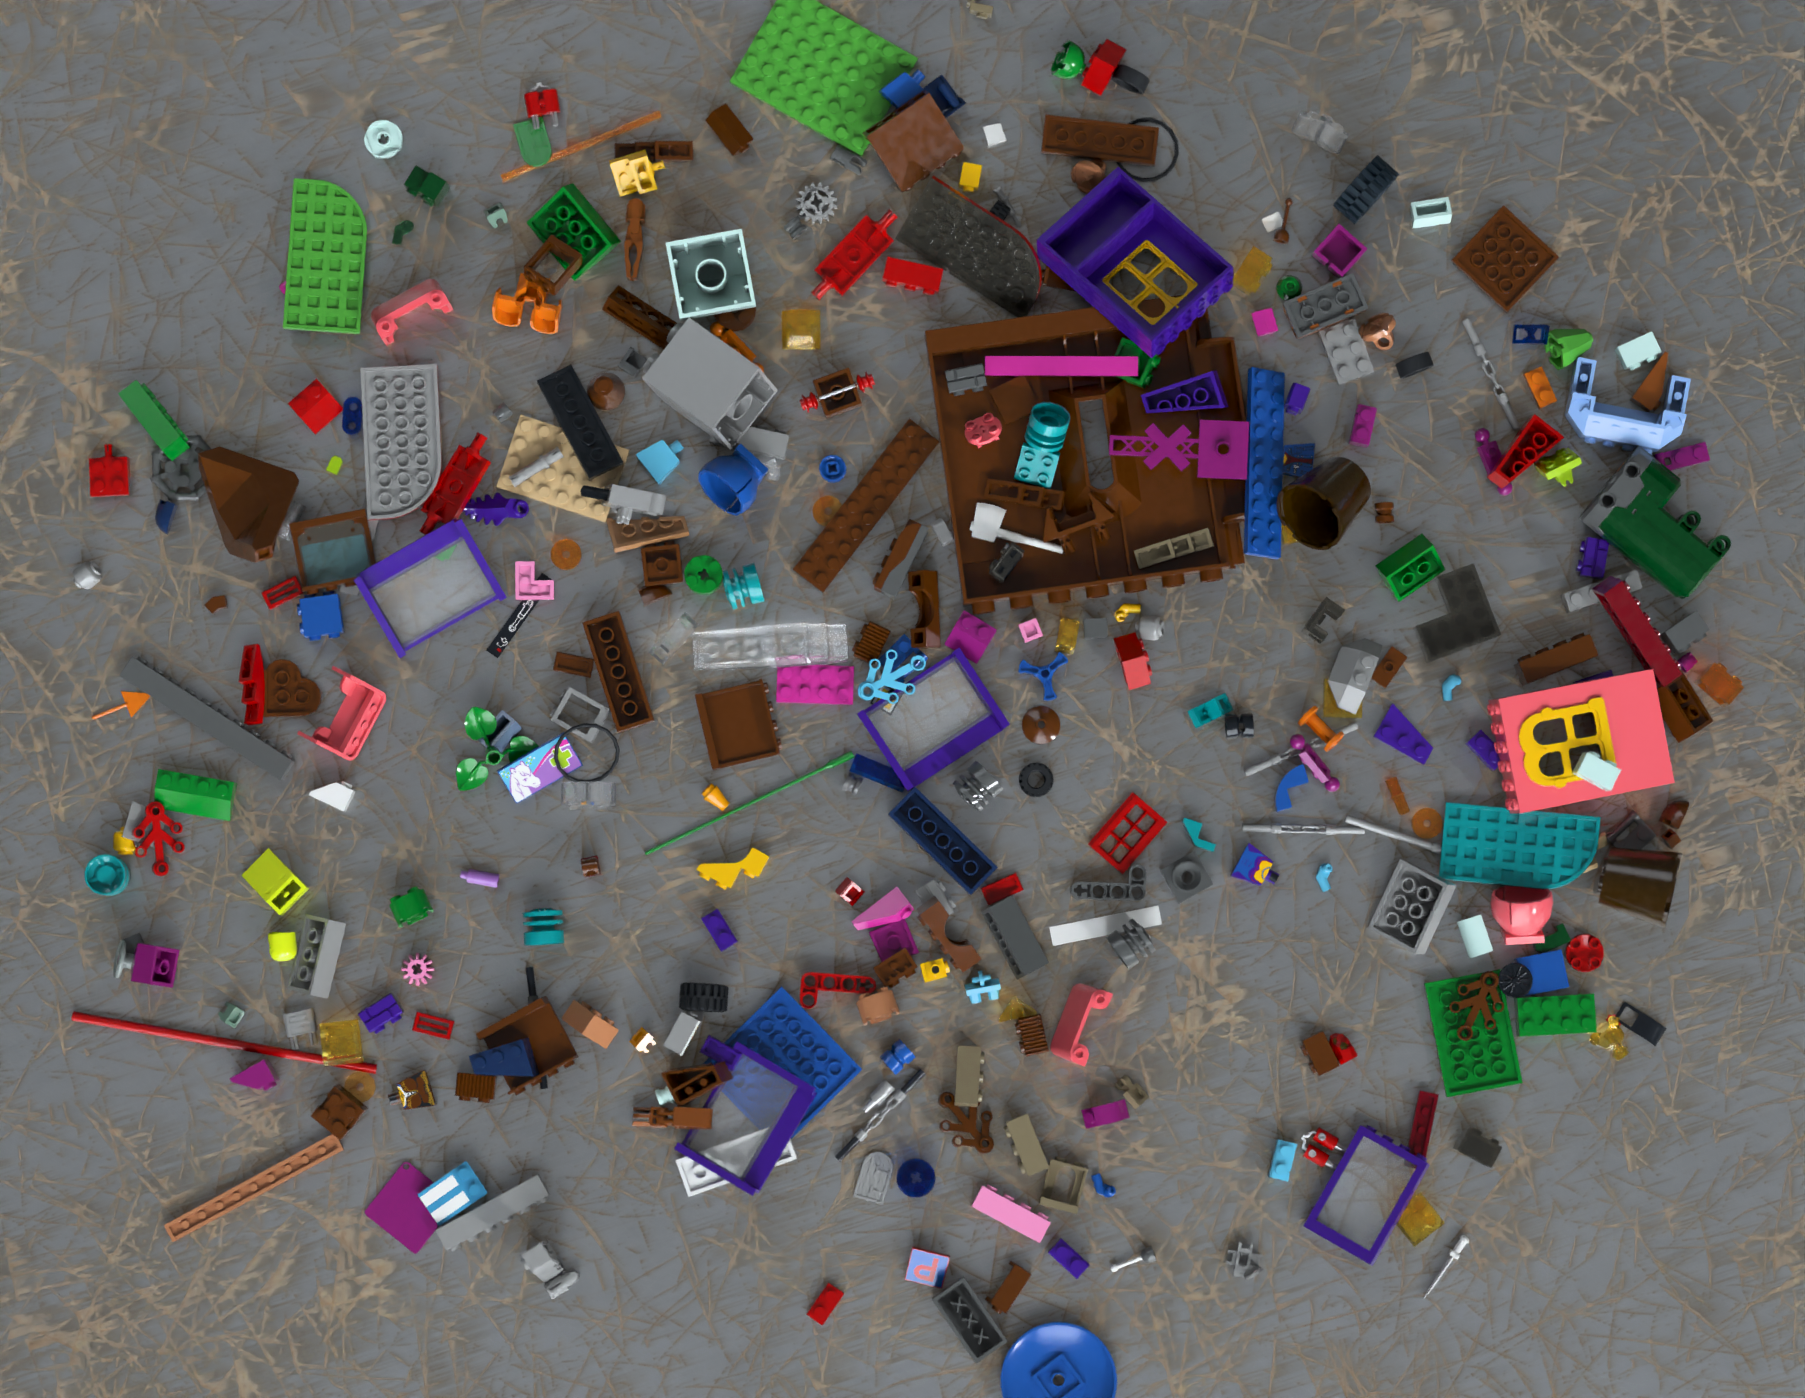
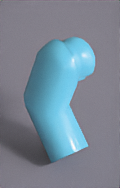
M1452 674L1442 683L1443 701L1453 700L1452 689L1461 683L1459 675Z

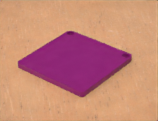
M404 1162L365 1210V1215L416 1254L439 1227L417 1195L434 1182L412 1164ZM404 1164H408L409 1169H404Z

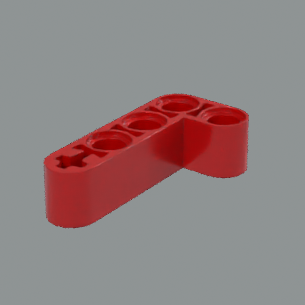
M807 972L801 979L800 1004L807 1009L813 1008L817 1003L818 990L871 994L876 989V982L873 978L867 976ZM808 975L814 976L816 980L815 984L810 987L804 982ZM827 977H832L835 980V984L831 988L824 986V979ZM847 978L854 981L853 988L849 990L843 987V981ZM856 979H861L860 983H866V980H870L873 988L865 991V987H859L860 991H856ZM808 994L814 998V1003L810 1006L803 1003V997Z

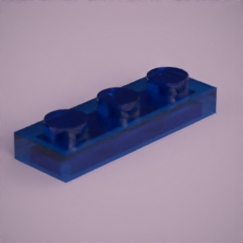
M856 753L849 770L850 772L903 793L905 787L892 767Z

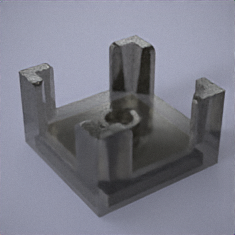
M1326 597L1301 632L1321 644L1328 633L1316 624L1320 625L1326 617L1324 613L1337 620L1344 613L1345 609Z

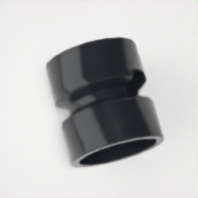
M1236 714L1225 715L1226 739H1237L1238 736L1254 738L1253 714H1241L1240 717ZM1239 723H1243V729H1239Z

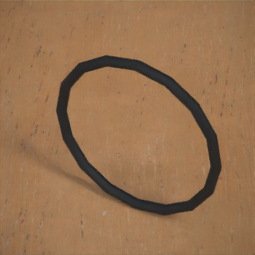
M1138 118L1127 124L1134 125L1138 122L1150 121L1161 125L1170 133L1174 141L1175 155L1172 164L1164 173L1151 178H1141L1132 175L1123 167L1121 162H1117L1119 168L1128 176L1141 182L1156 181L1166 176L1175 166L1179 155L1178 140L1173 130L1164 122L1153 118Z
M583 723L571 727L560 736L555 745L554 760L557 769L565 778L576 783L591 784L603 780L613 772L619 760L620 749L615 736L607 728L598 724ZM583 727L597 728L606 732L613 740L616 749L615 760L610 769L602 776L591 780H579L569 776L561 768L558 760L559 746L564 737L573 730Z

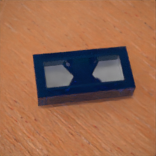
M1545 324L1514 325L1512 344L1547 345L1550 326Z

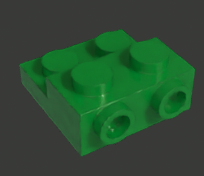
M1122 337L1114 356H1138V376L1115 377L1145 389L1146 385L1149 386L1153 380L1151 373L1154 367L1157 368L1159 366L1161 357L1157 354L1153 358L1149 357L1133 341Z

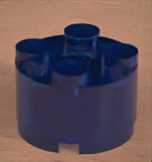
M912 1158L905 1161L899 1167L897 1184L905 1195L915 1198L922 1197L928 1194L934 1187L935 1173L927 1161ZM919 1173L921 1181L913 1183V1178L910 1176Z

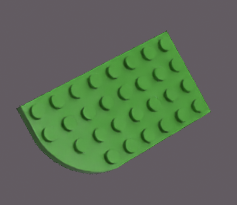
M294 178L283 329L360 334L367 224L364 214L355 199L344 189L328 181Z

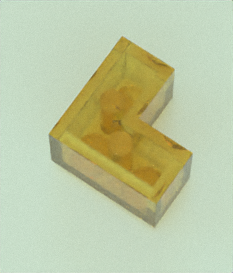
M1253 246L1233 277V286L1249 296L1251 292L1256 293L1261 285L1259 280L1262 276L1266 278L1273 266L1271 264L1273 258Z

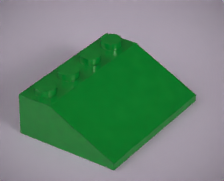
M574 183L563 186L527 222L543 244L552 234L582 254V265L571 277L574 281L602 260L621 242ZM552 253L566 270L570 264Z

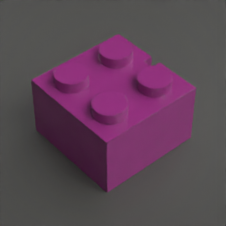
M1338 224L1316 248L1312 256L1324 267L1328 264V270L1340 279L1362 257L1367 248L1344 227Z

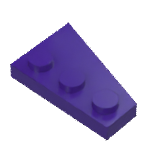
M1392 703L1373 737L1424 765L1433 747Z

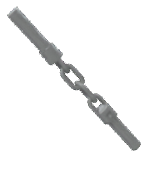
M1470 319L1463 320L1462 322L1474 345V351H1476L1477 356H1481L1483 360L1482 368L1486 376L1491 377L1494 383V394L1499 404L1502 405L1514 431L1520 428V425L1509 404L1508 396L1503 386L1497 383L1494 377L1495 369L1493 364L1485 358L1486 350L1480 342ZM1489 363L1493 373L1489 372L1488 374L1485 365ZM1499 387H1500L1501 390H1502V393H1500V394L1498 395L1496 389H1499Z
M1356 722L1334 730V732L1337 734L1342 731L1344 734L1358 729V725ZM1319 736L1308 742L1314 748L1326 744ZM1320 739L1321 743L1316 745L1315 741ZM1292 747L1283 754L1277 753L1265 761L1244 769L1246 776H1249L1272 765L1281 764L1284 759L1294 758L1300 752L1292 755L1290 751L1295 750Z
M1242 824V831L1271 832L1275 834H1281V832L1319 833L1326 835H1336V833L1365 834V828L1359 826H1336V824ZM1293 827H1301V830H1293Z

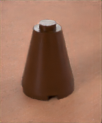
M608 372L599 373L590 380L587 386V395L594 407L609 411L621 404L625 395V387L617 375Z

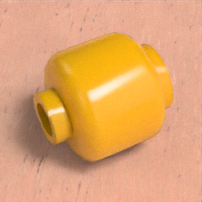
M120 827V831H116L113 834V849L118 851L119 855H133L138 842L122 837L124 827Z

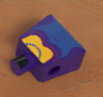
M1248 843L1230 876L1261 886L1264 879L1275 884L1279 874L1270 870L1273 861Z

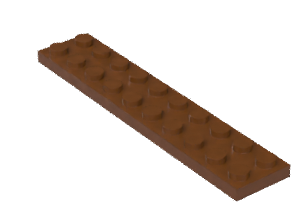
M909 418L793 570L823 593L935 449L939 441Z

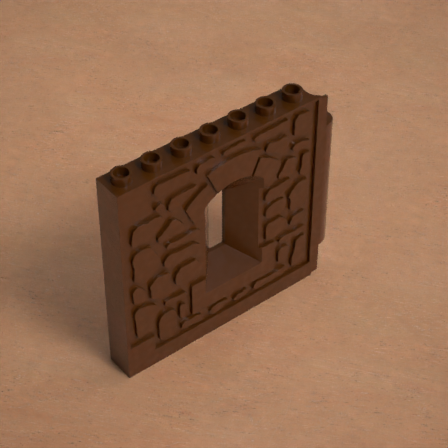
M1160 298L1143 300L1137 308L1146 316L1155 318L1163 314L1165 304ZM1094 307L925 331V342L963 607L972 606L973 615L995 612L994 602L1008 600L1010 601L1011 609L1032 607V597L1048 595L1049 604L1071 601L1070 592L1086 590L1087 599L1109 596L1108 586L1122 584L1124 585L1125 593L1142 592L1147 590L1146 581L1158 579L1162 580L1163 588L1185 585L1184 576L1193 574L1200 575L1201 583L1223 580L1222 570L1236 569L1235 565L1245 563L1239 522L1244 521L1245 480L1197 478L1198 459H1187L1190 464L1183 471H1180L1169 458H1164L1150 470L1143 462L1147 457L1110 455L1114 481L1109 487L1098 489L1090 484L1078 402L1102 399L1108 445L1110 443V435L1149 437L1144 431L1153 423L1167 438L1184 424L1191 432L1187 438L1199 439L1200 420L1247 422L1235 338H1212L1208 308H1206L1205 313L1200 318L1197 317L1192 321L1191 326L1187 330L1183 329L1174 342H1169L1165 346V349L1159 355L1161 357L1159 366L1157 368L1154 367L1151 373L1153 380L1149 386L1146 385L1145 389L1115 376H1025L1038 403L1052 402L1064 407L1071 417L1063 447L1056 451L1060 452V457L1051 486L1052 490L1066 492L1063 511L1053 510L1058 522L1061 523L1064 520L1093 510L1090 497L1088 496V493L1091 491L1117 512L1115 517L1105 522L1111 536L1110 539L1106 540L1104 537V540L1099 542L1094 526L1080 529L1070 534L1076 551L1071 553L1069 550L1067 555H1064V551L1061 554L997 537L994 543L972 537L970 526L971 522L974 521L977 503L992 504L1006 510L1000 526L1001 529L1042 541L1047 509L984 498L987 479L1037 486L1014 479L1022 445L1024 442L1027 443L1024 436L1030 414L1006 425L989 392L1018 376H985L987 386L983 387V391L973 393L972 389L965 390L964 395L954 396L953 393L949 394L945 370L982 363L985 373V356H1114L1122 337L1130 339ZM1217 370L1228 407L1146 413L1141 398L1142 394ZM986 413H992L994 417L1000 420L1002 425L1001 433L998 436L999 440H993L990 443L981 445L982 447L980 448L969 443L965 437L966 422L981 417ZM1121 440L1113 441V451H1121L1126 447ZM1136 441L1131 446L1136 452H1140L1145 448L1141 441ZM1154 443L1151 448L1155 451L1158 446ZM1194 443L1189 448L1193 454H1198L1199 444ZM1181 444L1176 447L1180 452L1184 449ZM1219 445L1218 452L1220 454L1228 453L1229 448L1227 445ZM1209 528L1214 547L1139 569L1134 550ZM1053 539L1051 541H1048L1053 544L1055 543L1057 545H1061L1059 539ZM1009 544V547L1014 546L1022 552L1023 557L1019 559L1017 565L1002 582L993 575L989 568L992 564L996 567L1000 559H1003L1002 557L1007 553L1004 547Z

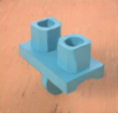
M982 970L978 971V977L971 978L972 983L964 984L966 994L969 996L972 1004L981 1002L980 993L988 992L989 1000L999 999V990H1001L999 978L991 979L990 974L983 976Z

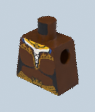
M426 1070L420 1071L397 1083L398 1092L388 1095L391 1106L402 1103L404 1110L437 1105Z

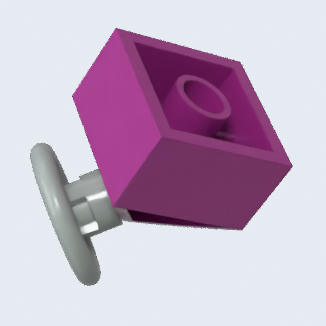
M121 940L116 950L113 976L119 978L122 969L128 968L131 969V981L173 988L180 950L138 943L134 954L126 953V942Z

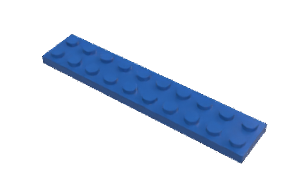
M1250 367L1248 368L1247 389L1249 436L1247 480H1245L1244 554L1279 559L1281 558L1282 522L1277 512V497L1282 490L1285 373Z

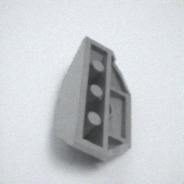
M1364 638L1341 646L1328 679L1337 708L1354 715L1357 713L1379 660L1383 645Z

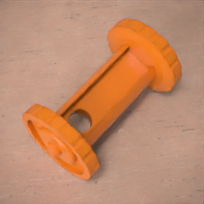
M1313 706L1301 717L1298 724L1300 726L1307 724L1326 743L1324 750L1328 752L1343 738L1344 733L1341 731L1336 734L1316 715L1318 707Z

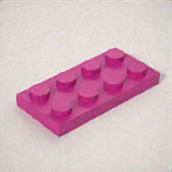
M777 664L776 702L853 705L854 666Z

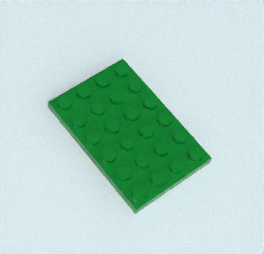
M1500 969L1493 970L1492 972L1499 976ZM1482 973L1424 983L1446 1097L1523 1083L1506 996L1501 991L1499 984L1496 989L1500 1001L1504 1003L1503 1011L1495 1012L1492 1009L1493 1000L1489 991L1485 998L1492 1019L1496 1021V1027L1492 1030L1484 1027L1485 1020L1480 1009L1471 1028L1473 1030L1472 1038L1463 1041L1457 1036V1029L1465 1024L1472 1006L1463 1008L1458 1013H1452L1449 1010V1004L1453 1001L1460 1002L1478 995L1481 988L1471 990L1467 995L1462 996L1458 994L1457 987L1460 984L1467 985L1478 981ZM1487 977L1485 980L1486 983L1491 984L1492 978ZM1460 987V992L1466 993V987ZM1456 1003L1452 1005V1010L1454 1011L1458 1010ZM1496 1003L1495 1009L1500 1010L1502 1007L1501 1004ZM1491 1020L1487 1021L1489 1028L1493 1026V1021ZM1463 1029L1461 1035L1463 1037L1467 1036V1030Z

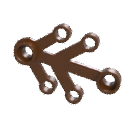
M1486 971L1481 974L1478 981L1467 985L1460 984L1457 987L1458 994L1462 996L1467 995L1471 990L1481 988L1478 995L1460 1002L1453 1001L1449 1004V1010L1452 1013H1458L1461 1009L1472 1006L1465 1024L1457 1029V1036L1460 1040L1467 1041L1472 1038L1473 1030L1471 1028L1480 1009L1485 1020L1484 1027L1488 1030L1496 1027V1021L1492 1019L1485 999L1489 991L1493 1000L1492 1009L1495 1012L1503 1011L1504 1003L1500 1001L1496 989L1499 983L1496 973ZM1487 977L1492 978L1491 984L1486 983L1485 980ZM1465 986L1467 989L1464 994L1460 992V987ZM1454 1003L1458 1005L1457 1011L1452 1010ZM1496 1003L1501 1004L1502 1007L1500 1010L1495 1009ZM1488 1020L1493 1021V1026L1491 1028L1487 1026ZM1463 1029H1466L1468 1032L1465 1037L1461 1035Z
M950 1092L942 1093L938 1098L939 1105L943 1108H949L962 1124H955L949 1120H944L939 1125L942 1132L970 1133L974 1138L964 1139L963 1136L956 1135L952 1138V1145L954 1147H975L981 1154H987L992 1151L994 1142L989 1136V1124L993 1118L990 1111L981 1113L982 1128L980 1133L976 1129L977 1107H969V1117L967 1118L958 1106H954V1095ZM945 1096L950 1097L949 1103L944 1100ZM988 1114L989 1120H985L983 1115ZM943 1123L948 1124L949 1128L947 1130L943 1128ZM955 1138H959L961 1144H956ZM982 1141L987 1142V1147L982 1146Z

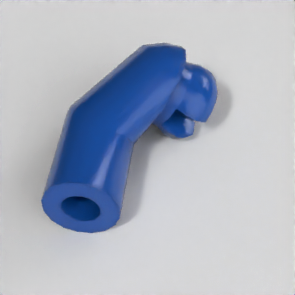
M1100 1173L1091 1176L1096 1193L1107 1198L1115 1195V1187L1103 1183Z

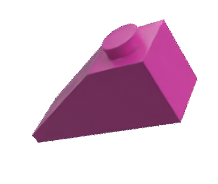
M896 887L851 922L857 930H863L905 919L910 916L914 908L900 889Z

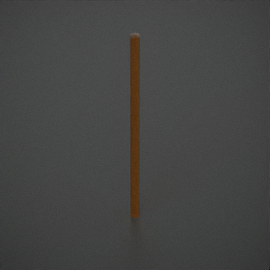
M658 110L555 152L546 164L662 117L660 111ZM526 164L501 174L503 182L539 167Z

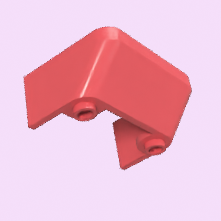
M332 666V670L343 675L340 682V690L346 694L343 703L329 729L324 726L318 727L312 737L301 731H298L297 734L351 761L358 756L386 702V695L383 691Z

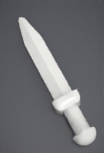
M1466 1235L1459 1236L1460 1240L1453 1249L1449 1250L1450 1258L1430 1285L1424 1298L1436 1285L1454 1258L1459 1259V1253L1466 1243L1469 1244V1238Z

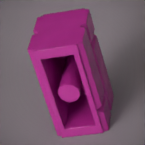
M1358 404L1348 444L1365 448L1369 446L1377 408Z

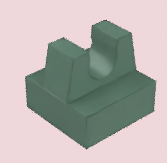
M501 203L484 210L489 223L494 228L498 227L496 220L499 218L504 223L508 222L506 212Z
M226 1002L225 1006L228 1008L224 1013L220 1011L218 1015L220 1020L235 1028L246 1012L234 1004Z

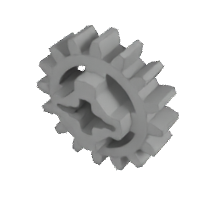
M814 183L811 184V188L804 186L805 192L799 191L802 197L796 199L800 203L796 208L802 210L799 215H805L806 222L812 219V224L816 220L822 224V219L828 222V215H835L832 209H837V205L833 204L837 201L836 197L832 198L834 191L828 192L829 186L827 185L825 188H822V183H819L818 187H815ZM818 192L824 193L826 197H822ZM811 193L810 199L804 202L807 195ZM815 196L818 202H822L819 204V211L814 205ZM829 205L828 210L822 214L824 207ZM806 210L813 211L815 215L808 213Z

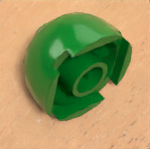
M1067 40L1062 45L1064 47L1063 51L1057 52L1051 70L1054 71L1051 74L1061 79H1072L1078 73L1082 74L1086 67L1084 63L1085 55L1081 47Z

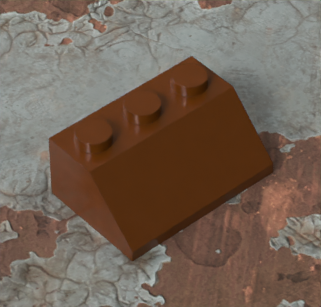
M1684 673L1667 686L1657 688L1662 719L1666 722L1678 743L1713 722Z

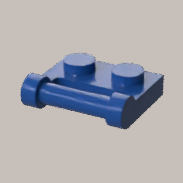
M905 634L888 649L897 652V658L893 662L891 673L913 652L916 655L922 656L925 661L928 659L920 649L911 648V640ZM892 651L889 652L888 657L893 659L894 653ZM885 653L878 659L883 668L886 661ZM918 659L914 661V665L917 667L920 664ZM910 671V672L904 674L903 676H901V677H899V678H897V679H895V680L898 681V682L904 683V682H905L904 679H905L912 671Z

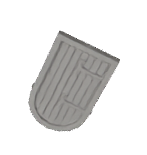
M874 1152L869 1154L861 1165L862 1168L853 1196L883 1205L893 1172V1164L888 1155L882 1152Z

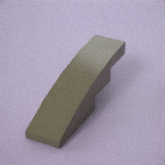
M1205 528L1134 550L1139 569L1214 547L1209 528Z

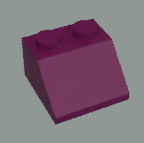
M964 610L944 645L952 650L960 648L967 659L977 664L997 629Z
M264 1059L230 1078L233 1083L254 1089H264V1091L277 1085L276 1081L280 1080L269 1059Z

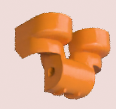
M520 273L514 297L502 295L500 287L496 291L492 305V317L501 325L518 326L521 323L525 301L534 303V309L530 318L531 328L544 334H555L559 329L561 320L562 300H559L558 306L547 304L549 293L544 292L536 283L529 282L525 278L524 273Z

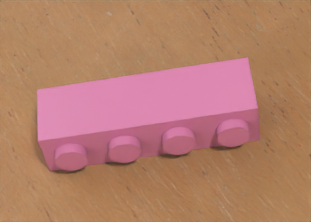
M989 1184L986 1187L981 1186L971 1205L973 1208L1039 1243L1041 1242L1051 1223L1048 1221V1216L1041 1212H1038L1036 1215L1030 1211V1206L1024 1203L1020 1205L1014 1203L1015 1198L1005 1193L1003 1196L997 1194L998 1189Z

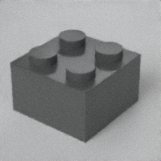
M1695 611L1661 633L1660 638L1668 645L1671 654L1675 652L1680 654L1691 647L1689 643L1692 641L1695 644L1707 636L1705 632L1710 629L1699 613Z

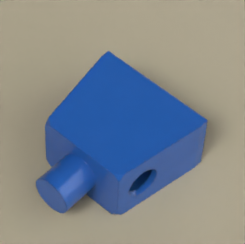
M918 69L911 76L903 72L878 92L897 109L924 90L919 83L925 78V75Z

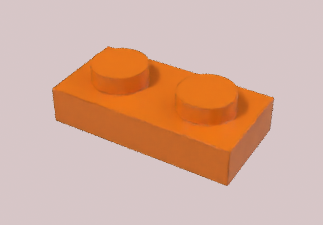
M1542 366L1524 374L1539 409L1557 402V398Z

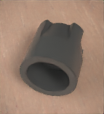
M504 402L492 412L501 423L513 414Z

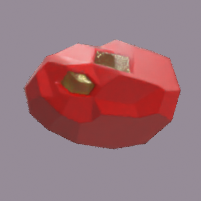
M1334 1033L1330 1036L1329 1044L1340 1065L1358 1056L1345 1035Z

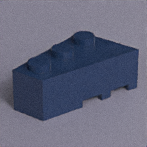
M528 1037L469 1056L474 1074L536 1076L540 1074Z

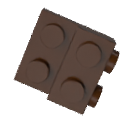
M675 541L664 542V546H656V544L652 543L645 546V548H641L645 587L683 582L679 544H675Z

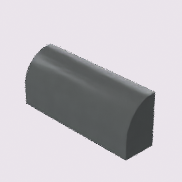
M1013 895L981 912L1017 980L1049 963Z

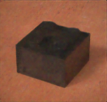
M1474 1127L1464 1128L1453 1149L1486 1167L1492 1168L1503 1148L1499 1146L1500 1142L1490 1136L1484 1138L1481 1136L1483 1132Z

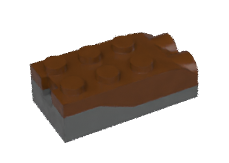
M911 519L908 520L898 539H893L889 547L891 553L889 556L885 555L881 563L883 568L881 573L877 572L873 579L875 591L893 600L896 599L928 534V527Z

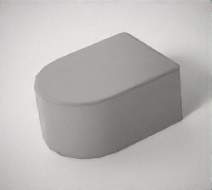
M942 518L930 523L942 547L954 541Z

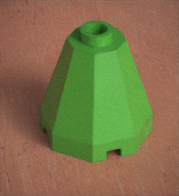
M1554 329L1547 332V336L1546 334L1544 335V349L1546 353L1550 351L1552 357H1548L1549 361L1557 370L1570 365L1577 357H1580L1591 348L1593 343L1591 333L1585 329Z

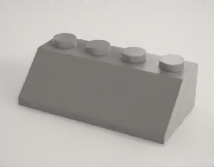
M305 914L287 989L328 999L346 923Z

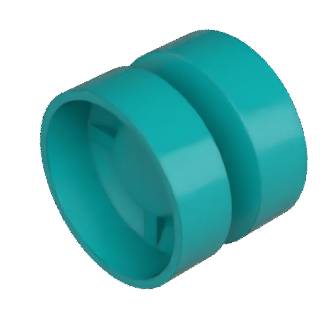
M107 854L98 855L87 864L85 881L93 892L105 896H114L123 892L128 886L130 870L128 865L119 857Z

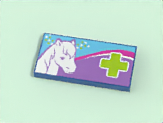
M564 732L497 770L516 804L564 777L557 769L554 760L555 745ZM564 737L559 746L558 760L561 768L569 774L583 766L567 737Z

